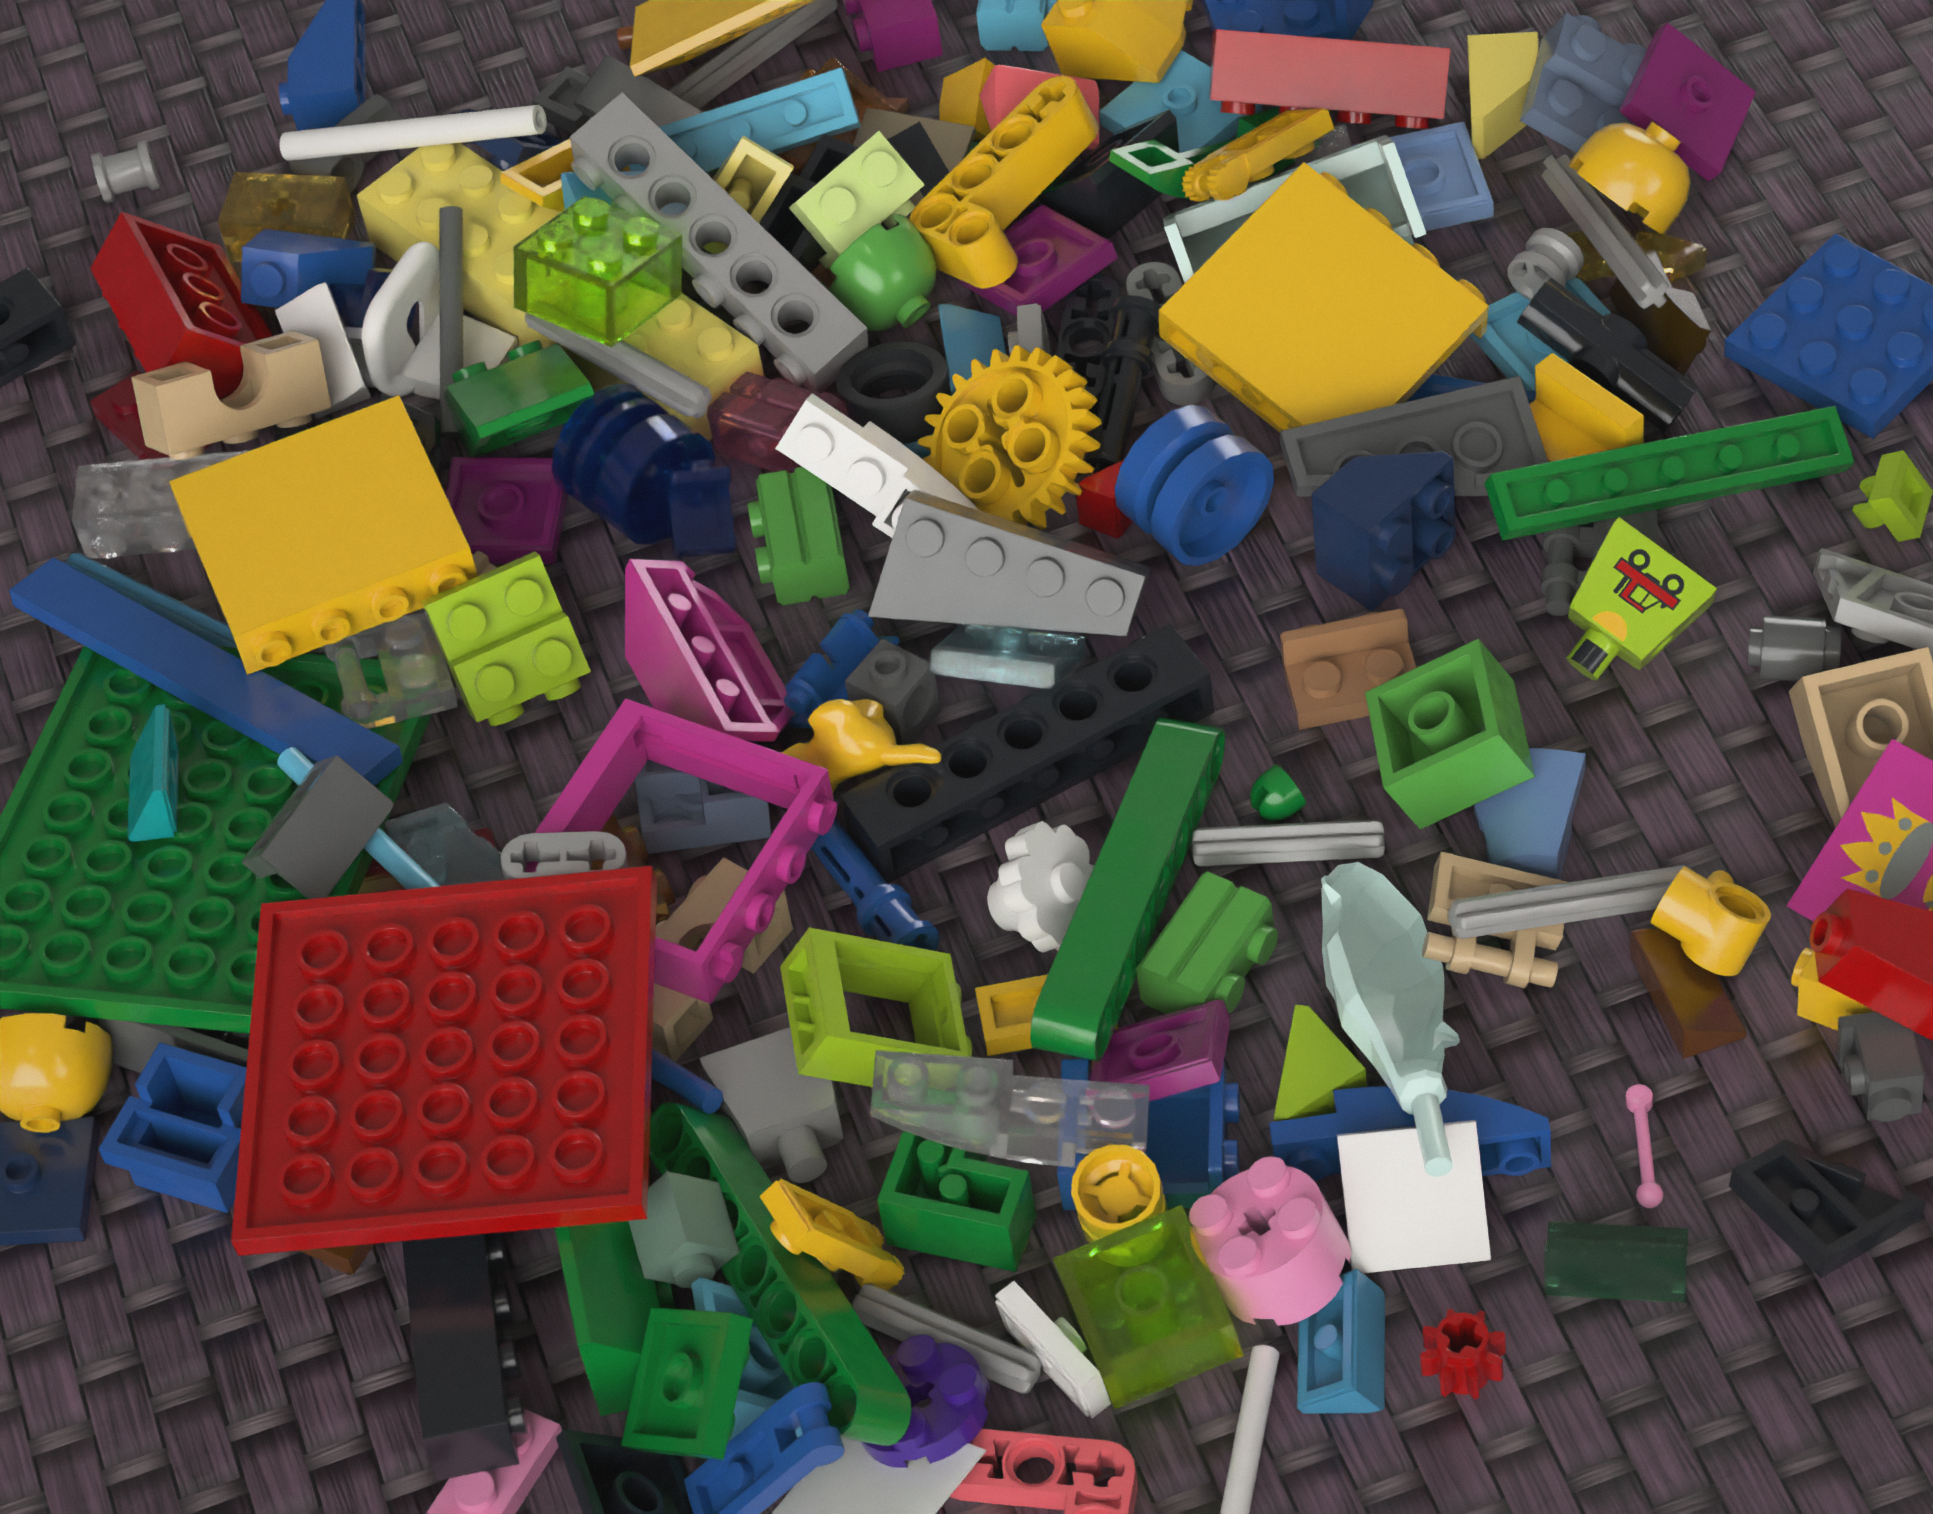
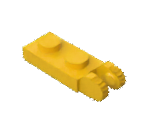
M1325 108L1287 110L1212 152L1205 159L1194 164V167H1189V170L1185 171V176L1182 177L1183 183H1181L1183 185L1182 191L1186 193L1185 197H1189L1190 200H1195V202L1209 200V197H1214V200L1227 201L1234 199V196L1246 192L1248 183L1271 175L1275 171L1273 164L1282 159L1297 158L1314 150L1315 145L1313 141L1334 130L1329 111Z
M783 1179L776 1180L759 1196L774 1218V1221L770 1224L772 1233L791 1253L799 1255L803 1251L816 1257L831 1271L836 1272L839 1268L855 1275L854 1278L861 1288L865 1284L872 1283L889 1290L893 1286L898 1285V1282L903 1279L902 1276L905 1274L903 1270L905 1269L895 1255L892 1256L891 1253L882 1250L881 1246L885 1242L878 1228L874 1224L871 1225L870 1222L857 1217L854 1212Z

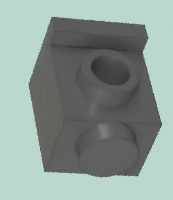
M1878 1012L1838 1017L1836 1052L1839 1067L1843 1066L1845 1082L1849 1095H1861L1867 1121L1891 1122L1907 1115L1921 1113L1925 1074L1913 1030Z

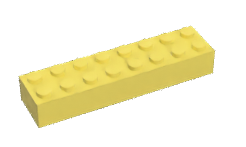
M461 143L419 147L356 195L369 241L376 243V247L396 262L401 259L403 254L412 245L418 242H429L439 250V209L446 206L462 208L463 309L486 325L517 337L519 347L537 340L541 341L543 349L557 344L555 341L528 327L525 321V315L530 310V302L537 297L556 302L709 388L712 400L707 405L706 414L701 418L687 417L560 345L590 382L595 394L592 398L594 401L681 462H684L768 393L758 344L593 232H567L565 213L542 207L500 183L501 172L503 171ZM559 230L560 233L564 232V236L560 238V262L556 264V231ZM552 235V241L542 247L548 261V270L544 273L543 261L536 252V246Z

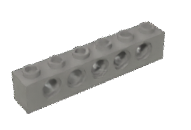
M623 92L570 136L574 159L571 166L578 178L593 191L600 187L613 200L611 205L614 211L628 227L636 229L640 226L654 239L652 241L654 250L667 265L674 269L679 265L683 267L694 278L692 284L702 299L713 308L721 304L735 318L733 324L737 331L758 344V346L762 344L776 358L774 360L776 368L791 385L799 387L803 384L812 394L818 397L836 381V377L843 364L857 353L868 349L867 327ZM631 164H641L647 167L643 173L635 176H628L620 172L624 167ZM670 203H682L687 206L685 211L677 215H668L660 211ZM714 241L728 245V248L719 254H707L701 251L704 245ZM751 281H763L769 285L765 291L758 294L746 293L741 289L746 283ZM793 320H802L811 325L806 331L799 334L788 333L782 329L786 323Z

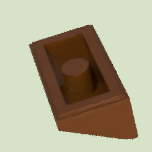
M1642 928L1630 932V957L1683 1059L1746 1038V1031L1716 974L1694 963L1683 951L1681 941L1661 929Z

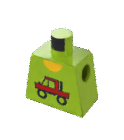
M1618 517L1610 528L1569 607L1568 618L1585 631V634L1566 659L1575 669L1594 681L1598 680L1616 655L1632 667L1641 670L1714 602L1717 588Z

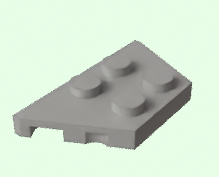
M1824 548L1819 550L1813 575L1835 622L1852 627L1851 632L1855 636L1869 642L1886 643L1891 640L1911 647L1913 650L1929 647L1933 661V585Z

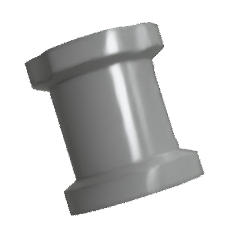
M147 140L138 141L137 148L105 157L100 152L91 154L94 173L105 204L114 202L115 195L147 186L152 191L161 188L156 165Z

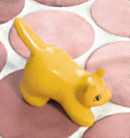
M836 699L823 703L807 719L814 731L812 740L805 744L797 743L781 752L828 769L832 793L839 783L851 777L878 770L885 765L936 764L941 761V754L937 749L922 743L897 745L895 733L884 719L883 705L870 699L856 701Z

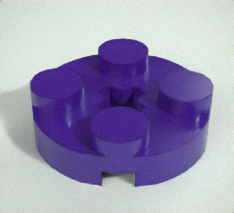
M926 1334L915 1335L903 1341L898 1347L897 1352L886 1360L903 1384L911 1400L909 1426L904 1436L896 1444L882 1446L861 1442L867 1453L874 1460L894 1468H908L904 1460H917L927 1457L931 1464L951 1456L978 1435L986 1422L989 1412L984 1404L987 1392L990 1393L989 1382L972 1354L954 1344L935 1343L934 1339ZM930 1398V1400L932 1401L931 1404L923 1410L920 1407H913L918 1402Z

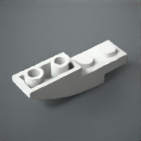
M811 394L806 399L776 447L778 451L877 516L872 525L893 538L905 497L914 489L979 510L946 478L871 421L863 428L814 394Z

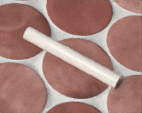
M1257 1345L1251 1351L1220 1514H1249L1279 1360V1352L1271 1346Z

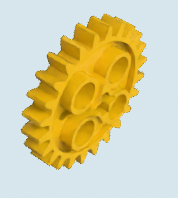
M1015 345L1010 357H1008L998 349L992 350L989 367L977 359H973L971 361V378L966 380L955 373L952 376V380L957 391L952 396L944 393L937 394L936 398L944 409L940 415L930 414L925 416L924 420L935 427L933 435L918 439V444L930 451L931 454L923 458V460L953 484L980 511L1027 526L1028 521L1043 530L1046 528L1045 511L1051 508L1061 515L1066 512L1065 505L1061 499L1065 492L1079 496L1082 493L1080 486L1074 481L1077 473H1093L1094 467L1084 461L1083 458L1086 452L1097 450L1101 443L1087 435V432L1102 424L1099 417L1088 411L1097 402V399L1084 389L1087 380L1073 371L1071 365L1056 355L1052 357L1038 347L1030 353L1021 346Z

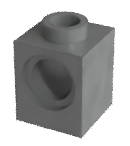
M884 639L880 640L845 680L849 701L870 699L883 705L884 719L893 729L897 745L913 744L942 711L933 664Z

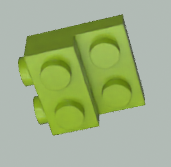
M532 552L421 601L468 713L476 722L486 718L491 726L510 722L524 713L525 710L522 702L543 693L548 701L566 697L580 689L581 683L578 678L591 672L571 622L563 612L541 557L536 552Z

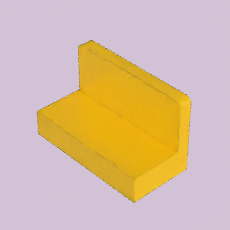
M1554 353L1548 355L1535 366L1536 399L1529 405L1548 462L1644 443L1643 414Z

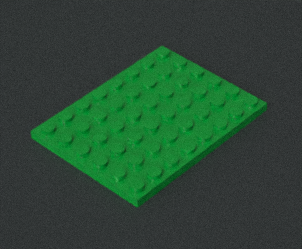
M84 646L0 816V1009L250 1034L261 904L308 899L279 874L276 873L259 878L241 863L298 787L278 766L277 762L280 754ZM217 646L241 659L237 648ZM304 653L288 659L279 665L262 669L261 671L400 746L403 763L375 785L379 791L393 802L394 807L444 685L441 665ZM165 704L166 709L169 708L179 747L177 832H174V837L133 842L129 841L127 837L130 758L155 706ZM392 810L389 812L387 817L379 826V828L383 831L385 829V826L388 822ZM364 848L327 897L358 894L373 858Z

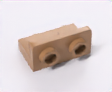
M1403 609L1370 612L1360 617L1320 625H1306L1299 629L1285 631L1280 635L1283 673L1299 730L1369 716L1365 692L1416 668L1408 639V621Z

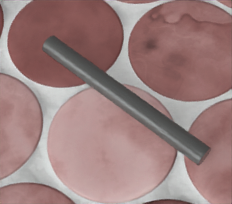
M446 206L439 209L441 437L454 439L460 438L443 393L446 386L454 383L451 374L463 369V209L456 206Z

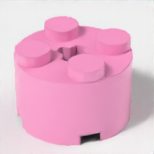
M1271 1156L1257 1160L1249 1170L1231 1177L1211 1194L1199 1198L1190 1209L1189 1220L1193 1226L1192 1246L1194 1252L1212 1283L1216 1285L1215 1287L1228 1309L1243 1322L1256 1325L1253 1318L1273 1319L1277 1326L1299 1322L1325 1307L1336 1296L1343 1284L1339 1275L1344 1266L1345 1259L1349 1263L1351 1259V1247L1348 1238L1314 1180L1303 1171L1286 1166L1285 1162L1280 1158Z

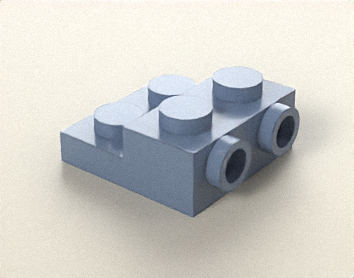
M1565 13L1541 40L1520 121L1576 153L1596 131L1610 124L1627 122L1635 125L1621 114L1619 110L1647 50L1638 44L1627 43L1622 45L1601 33L1600 24L1589 16L1578 15L1573 17Z

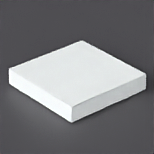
M1475 1120L1444 1123L1453 1165L1449 1173L1439 1177L1430 1176L1425 1171L1416 1126L1337 1134L1348 1241L1351 1247L1350 1260L1352 1270L1358 1269L1362 1273L1491 1260Z

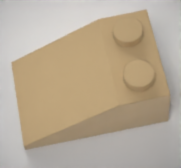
M1929 647L1803 676L1789 690L1804 750L1835 828L1892 738L1933 761V661Z

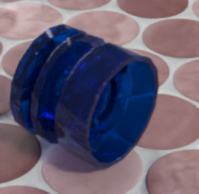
M613 384L596 391L593 398L585 400L577 407L562 428L553 451L551 470L555 483L590 511L598 513L599 517L635 544H655L672 536L684 526L703 503L714 476L716 458L712 443L676 416L669 415L659 404L649 399L632 385Z

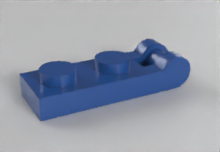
M811 1382L793 1388L727 1443L724 1460L708 1459L684 1479L693 1514H760L816 1467L833 1463L841 1458L845 1449L839 1430L836 1427L830 1426L827 1417L832 1405L826 1386L819 1382ZM801 1427L803 1435L797 1439L795 1430Z

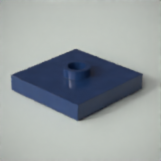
M80 1117L61 1121L58 1130L47 1133L28 1131L21 1127L20 1121L0 1122V1246L85 1241L100 1130L94 1117Z

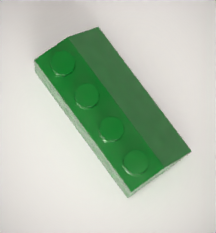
M648 1177V1187H650L651 1184ZM628 1221L555 1227L577 1345L600 1416L629 1410L651 1308L677 1309L671 1283L644 1278Z

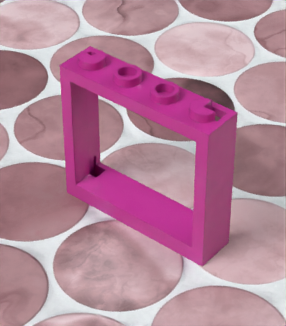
M625 698L535 833L600 832L647 760L788 809L697 951L655 936L654 983L712 1004L724 983L732 982L737 976L743 962L744 952L756 933L764 932L769 926L774 915L775 903L787 884H793L799 879L806 863L807 853L817 837L825 835L834 823L837 802H834L828 769ZM527 862L524 872H536L539 862Z

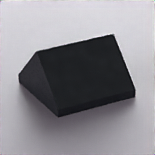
M1169 109L1114 132L1044 190L1037 198L1042 205H1046L1108 240L1163 194L1110 162V151L1155 139L1176 153H1180L1175 116Z
M563 1429L556 1437L582 1514H693L684 1483L686 1477L678 1455L643 1452L621 1446L623 1437Z

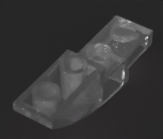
M876 1050L870 1116L898 1129L970 1152L1034 1164L1075 1168L1076 1153L1089 1154L1093 1150L1106 1145H1128L1146 1153L1150 1085L1012 1075L1013 1060Z

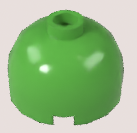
M900 214L892 216L898 226L887 231L878 223L869 228L844 250L829 268L837 276L830 289L821 282L870 332L885 331L899 323L904 328H908L918 322L931 305L926 298L935 285L937 273L932 247L908 217Z

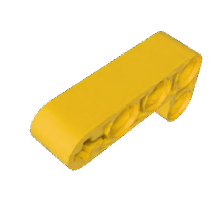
M1056 76L1039 84L912 210L909 220L932 247L939 271L983 289L1003 283L1014 273L1018 265V258L1003 230L1093 142L1099 131L1098 123L1075 80L1071 77Z

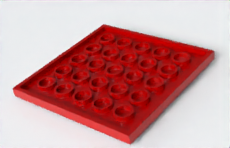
M642 866L261 904L231 1242L237 1255L244 1256L647 1219L657 880L653 867Z

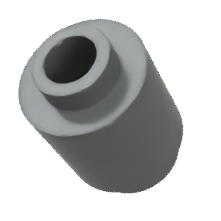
M1764 615L1762 628L1750 627L1747 665L1760 666L1759 679L1798 681L1803 676L1837 669L1840 663L1841 626L1826 625V619Z

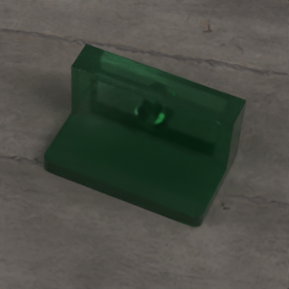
M1548 1221V1236L1544 1246L1545 1295L1686 1303L1689 1228Z

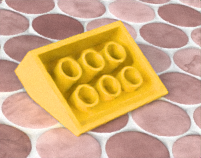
M649 0L635 8L630 68L634 77L679 66L815 0Z

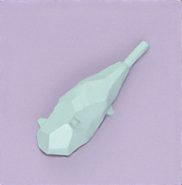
M1359 862L1338 865L1328 876L1321 878L1323 915L1322 954L1326 986L1335 1000L1343 1030L1376 1068L1394 1094L1402 1110L1410 1115L1413 1114L1426 1173L1434 1177L1446 1175L1451 1171L1453 1164L1440 1104L1447 1096V1086L1442 1076V1067L1445 1056L1444 1048L1456 1046L1460 1040L1458 1034L1443 1022L1444 972L1442 963L1422 957V948L1427 934L1422 916L1383 874Z

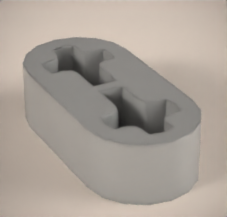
M599 831L519 835L506 844L500 857L503 880L595 871L590 870L592 860L598 859L605 860L602 870L628 868L624 844L618 837ZM527 862H539L536 872H524Z

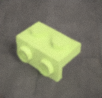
M878 131L791 205L789 209L826 251V254L819 261L827 269L853 241L869 228L883 222L888 229H891L897 225L892 216L898 214L907 216L916 206L909 198L924 186V183L882 133Z

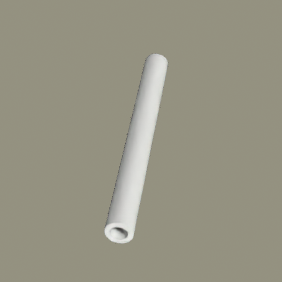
M540 105L284 132L280 138V151L285 160L293 161L543 134L546 129V115Z

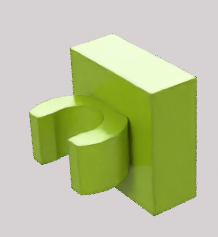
M1904 450L1883 454L1880 458L1876 476L1868 477L1860 482L1859 487L1869 499L1868 502L1854 505L1852 511L1865 528H1876L1885 524L1898 542L1920 538L1933 490Z

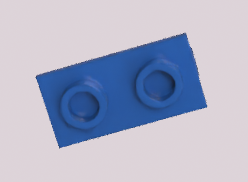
M855 609L851 614L844 613L819 644L832 661L830 665L820 653H812L785 686L787 694L784 697V703L790 710L796 713L789 721V726L791 728H812L807 719L818 706L830 700H848L845 680L881 639L897 645L900 639L897 636H875L871 630L874 626L873 619L860 609Z

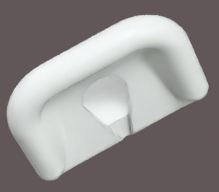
M418 242L403 254L372 299L364 318L362 345L369 377L373 385L388 396L395 397L399 395L403 397L414 393L424 397L440 399L439 250L429 242ZM418 301L420 342L415 346L407 331V319L411 308ZM463 315V368L479 362H485L487 369L490 370L510 362L507 353L519 347L517 337Z

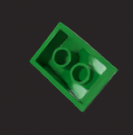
M540 340L533 341L509 351L507 356L510 362L488 370L485 362H479L451 374L454 383L446 386L443 396L468 457L483 456L581 417L595 394L590 382L558 343L543 349Z

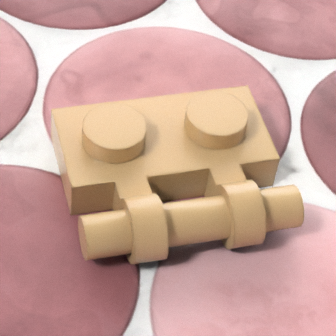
M1441 852L1434 865L1427 920L1451 926L1447 915L1448 910L1451 909L1452 902L1456 899L1568 882ZM1564 923L1490 934L1491 936L1511 940L1509 951L1476 943L1477 937L1461 939L1455 937L1453 932L1452 937L1427 932L1422 948V957L1446 963V970L1467 975L1469 970L1473 969L1503 976L1504 984L1525 988L1528 983L1552 988L1557 976L1558 962L1534 957L1535 946L1556 951L1563 938Z

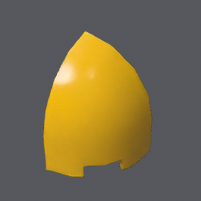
M983 58L943 79L939 103L940 121L974 126L976 134L973 141H982L991 132L979 96L992 69L995 67L987 58Z

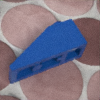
M326 0L288 57V81L279 83V97L284 116L293 115L297 131L333 127L366 101V12L362 0Z

